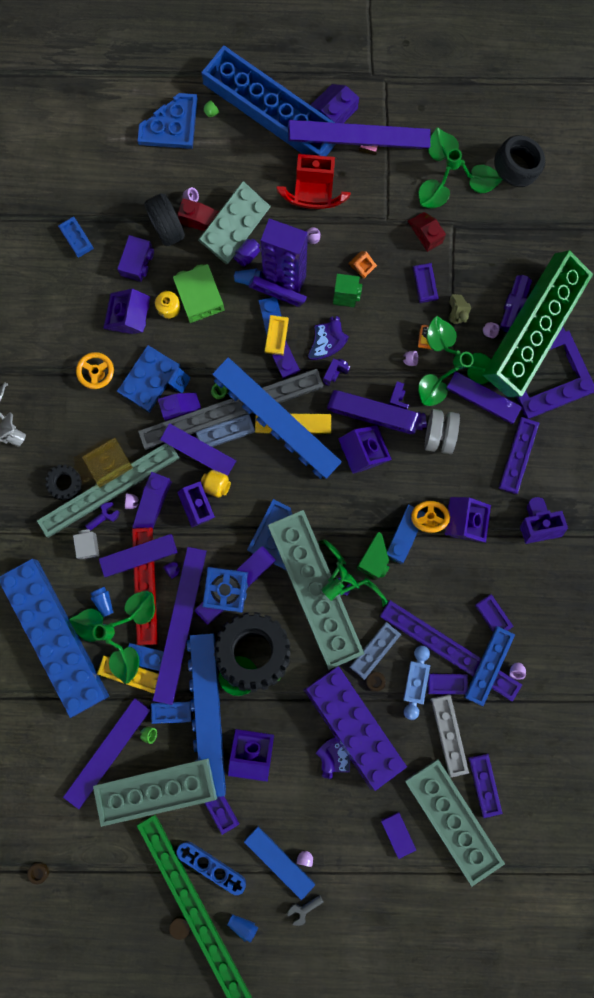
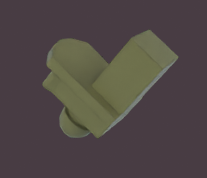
M452 294L449 300L452 307L449 321L454 324L466 323L471 310L470 303H467L462 295Z

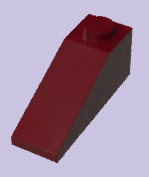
M183 198L178 212V219L181 225L205 231L219 211L202 203Z

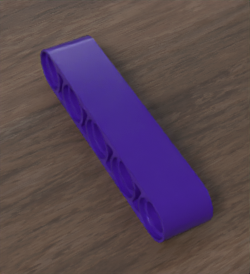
M337 390L332 391L327 409L333 413L413 435L416 433L421 415L414 411Z
M262 546L237 571L248 572L247 583L249 587L276 559ZM202 602L194 611L209 625L224 610L203 607Z

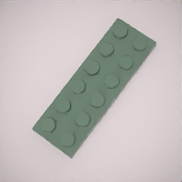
M209 758L93 786L101 827L217 799Z
M438 759L404 780L471 886H474L505 865Z

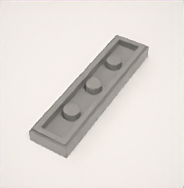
M451 695L431 698L448 775L451 778L469 774Z

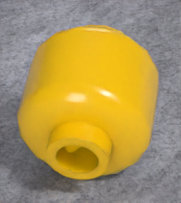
M161 292L155 299V306L160 316L170 319L177 316L180 312L181 305L179 299L173 292Z
M211 470L208 474L205 473L201 479L204 492L217 498L222 495L225 496L231 485L228 476L216 470Z

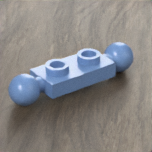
M418 646L415 649L414 656L417 662L410 661L403 698L404 701H409V705L404 708V716L409 720H415L419 716L417 703L424 704L430 665L424 664L430 656V651L425 646Z

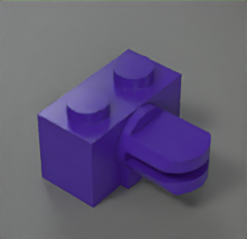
M540 497L532 498L526 507L529 517L525 518L520 525L525 544L562 537L568 529L563 511L551 513L550 510H547L544 499Z

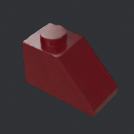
M423 212L408 221L427 252L443 243L446 233L434 217Z

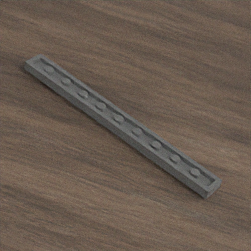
M315 369L263 387L262 389L276 402L282 403L322 389L324 386L318 370ZM229 399L138 432L144 449L147 450L165 444L160 439L169 423L188 434H193L249 413L242 408L243 403L239 399L237 401Z

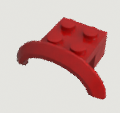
M298 154L295 196L289 193L286 187H276L280 196L289 203L311 209H326L338 206L348 200L351 192H341L338 197L332 199L335 157Z

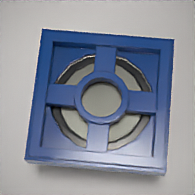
M208 567L203 607L243 612L244 601L247 596L248 572Z

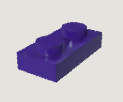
M285 342L283 356L271 354L282 379L300 372L287 342Z

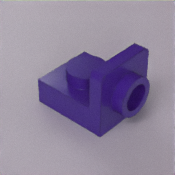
M333 358L323 378V383L329 386L331 381L335 382L340 373L339 371L348 374L350 370L348 363L342 359L336 360Z
M396 382L388 405L408 409V404L399 402L403 400L405 390H402L404 383Z

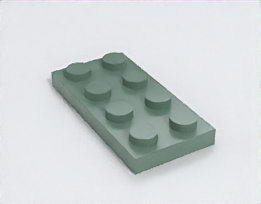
M243 181L199 237L198 241L221 261L228 264L234 257L235 251L248 238L271 206Z

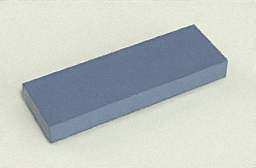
M246 414L195 433L197 439L214 447L255 433L250 415Z
M385 622L363 649L364 655L357 657L349 667L365 680L401 634Z

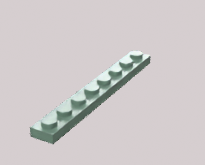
M165 443L40 518L37 522L45 536L49 538L104 503L150 476L151 472L156 473L180 457L172 446Z

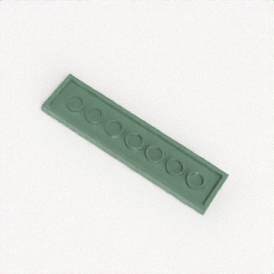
M304 510L267 525L327 668L330 670L364 655L340 595L331 601L321 590L329 582L328 579L331 578V573Z

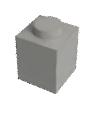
M88 529L78 531L79 534L73 535L76 558L81 560L100 556L96 533L90 532Z

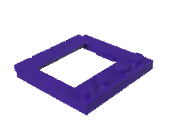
M564 327L560 330L549 350L563 345L567 353V359L578 379L530 398L525 390L522 397L516 398L522 407L521 409L526 419H531L594 393V383L570 331H565Z

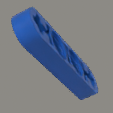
M184 841L179 845L177 856L182 862L233 895H240L244 892L246 880L241 874L192 842ZM189 847V852L195 855V852L199 853L195 857L194 862L190 861L193 858L191 855H182L183 850L181 848ZM201 857H205L209 861V865L205 868H201L197 863ZM218 868L225 870L226 875L222 879H218L214 875V871ZM229 874L232 875V876H231V880H232V881H234V882H237V880H240V881H241V883H240L241 888H240V887H237L236 889H234V888H233V885H234V884H233L232 882H230V881H228V884H225V882H226L227 879H228Z

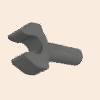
M319 895L304 906H298L294 903L290 906L287 916L295 912L299 913L300 916L293 921V925H303L306 922V914L324 903Z

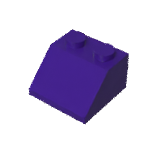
M331 84L310 106L333 122L344 123L358 109L359 97L346 85Z
M134 289L111 293L103 329L129 334L142 333L146 326L150 296Z
M377 425L354 429L339 438L341 448L353 474L392 460Z
M450 497L448 505L450 521L445 527V535L486 543L491 505L470 497Z
M235 729L228 776L268 782L274 735Z

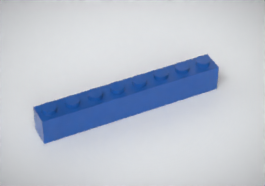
M229 357L213 373L215 377L213 381L220 388L226 387L229 390L227 394L234 401L239 399L243 403L242 408L249 414L253 412L258 417L256 421L263 427L267 425L272 430L270 434L277 440L281 438L286 443L284 446L291 453L295 451L300 455L298 459L305 466L308 464L314 468L312 472L319 479L322 477L327 479L342 462Z
M215 634L190 635V640H187V650L191 652L188 668L189 672L192 671L193 679L189 681L190 692L194 691V699L191 700V711H195L192 729L193 732H196L197 740L193 741L194 752H198V760L209 758L217 797H222L226 795L218 670L214 656Z

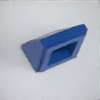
M177 367L168 380V384L173 390L183 393L190 381V377Z

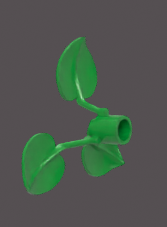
M437 127L430 138L429 154L435 161H442L446 158L447 167L441 184L437 180L430 179L420 186V205L425 208H437L444 205L450 196V190L444 186L449 170H456L460 165L463 167L467 177L471 178L469 183L471 189L477 193H487L493 190L503 179L496 170L486 165L474 166L470 174L465 161L461 160L462 153L459 150L457 139Z
M438 316L434 317L428 326L427 342L430 348L436 352L445 349L446 352L455 354L456 356L453 359L455 367L439 379L434 374L422 377L418 385V392L421 403L424 406L436 405L446 398L448 394L447 385L442 380L458 369L468 368V378L478 384H484L489 381L482 374L491 359L482 353H460L459 350L449 349L448 347L453 346L456 342V331L451 324Z
M325 539L318 542L327 545L338 560L336 562L337 568L331 578L328 579L329 582L321 589L329 600L332 601L339 594L342 596L345 592L354 588L359 589V586L364 584L372 588L380 596L383 607L387 604L384 594L373 582L365 577V580L357 583L347 573V570L342 566L343 563L346 564V561L330 542ZM340 572L341 579L336 578L334 580L337 573ZM343 581L352 584L351 586L342 589L343 587H345L342 583Z
M141 591L132 595L125 604V612L130 616L115 623L103 624V617L96 609L84 610L69 619L75 632L83 640L88 642L105 640L107 644H111L119 649V651H115L110 656L109 668L114 676L119 678L124 684H128L135 677L139 669L140 660L134 648L127 647L123 650L122 646L111 641L115 634L114 627L132 619L137 624H146L153 618L155 603L153 594L149 591Z

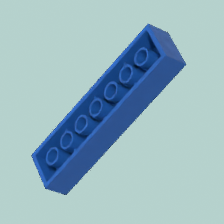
M222 46L201 72L203 85L300 153L327 156L336 145L288 141L289 120L335 122L226 46Z
M31 559L0 576V584L69 717H74L110 697L39 561Z

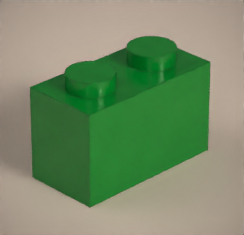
M337 274L333 305L355 307L356 301L360 302L362 284L359 283V276Z

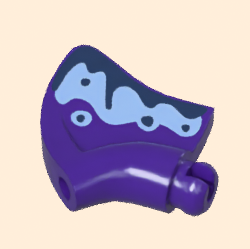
M332 316L330 323L315 325V340L308 356L310 360L329 357L342 349L348 341L349 336L342 332L338 316L336 318Z
M336 737L325 742L317 750L316 754L322 761L321 770H323V778L331 779L333 772H350V758Z

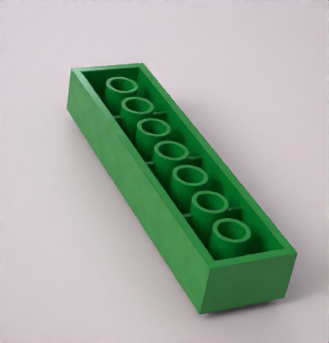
M570 250L553 255L482 374L506 397L523 396L593 276L591 271Z

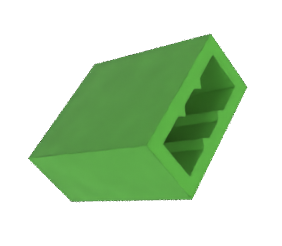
M208 264L197 265L193 270L181 271L176 276H173L190 323L225 311Z

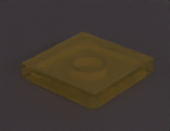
M116 438L82 457L100 488L133 468Z

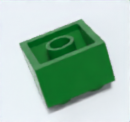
M380 532L375 535L356 568L375 580L380 577L383 578L390 568L387 566L389 558L383 536Z

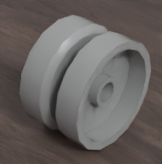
M431 410L425 436L424 449L426 451L435 452L440 443V450L443 454H453L459 433L460 414L449 412L444 420L442 410Z

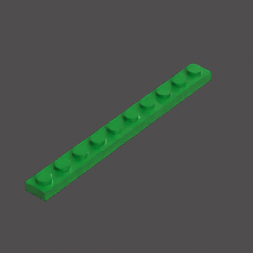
M156 814L139 823L137 827L227 998H252Z

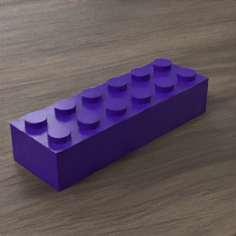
M269 218L260 240L263 279L300 294L306 278L308 232Z
M339 666L334 667L303 689L371 790L376 791L407 768Z

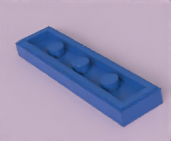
M498 626L495 627L464 698L484 706L515 634Z
M259 826L244 840V843L301 900L315 886V883Z

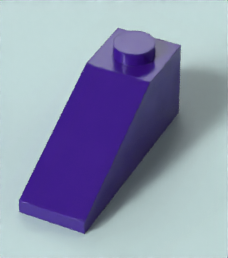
M151 472L132 528H154L172 484L169 478Z

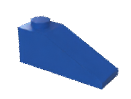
M410 505L407 506L386 550L388 558L399 564L404 563L419 530L411 519V514L415 507ZM420 510L417 514V519L425 516V512Z

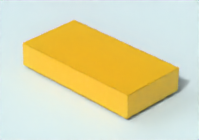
M270 315L265 353L284 355L288 317Z

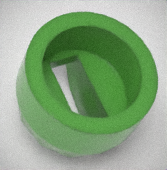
M211 100L204 106V112L208 117H214L219 113L218 108Z
M214 384L211 389V394L215 399H222L227 393L226 387L220 388L217 384Z
M145 727L140 732L142 733L140 738L145 743L152 744L157 738V730L153 727Z

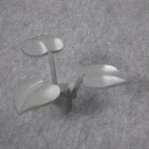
M4 382L0 387V401L3 397L5 387L8 386V383ZM11 412L5 417L0 413V418L2 419L0 423V441L6 444L9 442L20 447L26 434L17 430L16 426L13 425V414Z

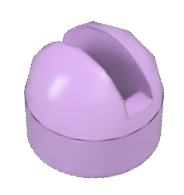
M191 187L183 192V198L197 202L199 194L195 188Z
M315 227L309 228L307 230L308 242L310 244L318 243L321 236L320 231Z
M492 322L486 323L482 329L483 334L489 338H495L499 333V325Z
M409 351L404 354L406 359L403 362L407 366H416L418 364L417 351Z
M126 493L125 509H134L138 506L139 499L136 495Z
M512 664L510 677L517 680L524 679L526 677V669L523 664Z
M302 851L297 857L296 864L312 867L313 857L311 853Z

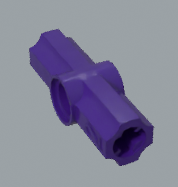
M517 275L515 277L511 293H509L504 306L505 312L500 324V329L504 332L509 331L527 300V294L532 282L528 276Z

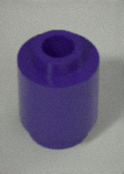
M246 239L235 251L234 259L243 267L249 265L260 253L259 243L254 239Z

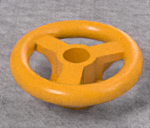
M98 352L88 353L83 356L76 367V375L79 382L90 389H100L106 386L114 374L112 361L106 355ZM92 358H99L104 362L99 365H90L86 361ZM82 367L89 371V376L92 379L91 383L84 379ZM108 367V374L106 378L102 382L98 383V381L104 378V369ZM98 369V373L93 374V371Z
M425 501L413 509L411 519L419 530L435 533L443 530L448 525L450 513L439 502ZM428 507V512H426L425 516L417 519L418 512L422 508ZM434 507L439 508L443 512L444 519L436 516Z

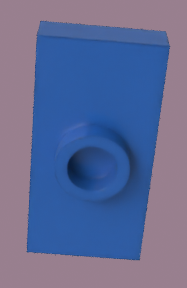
M74 216L58 225L78 258L94 249Z
M191 701L173 702V705L151 703L152 724L192 722Z

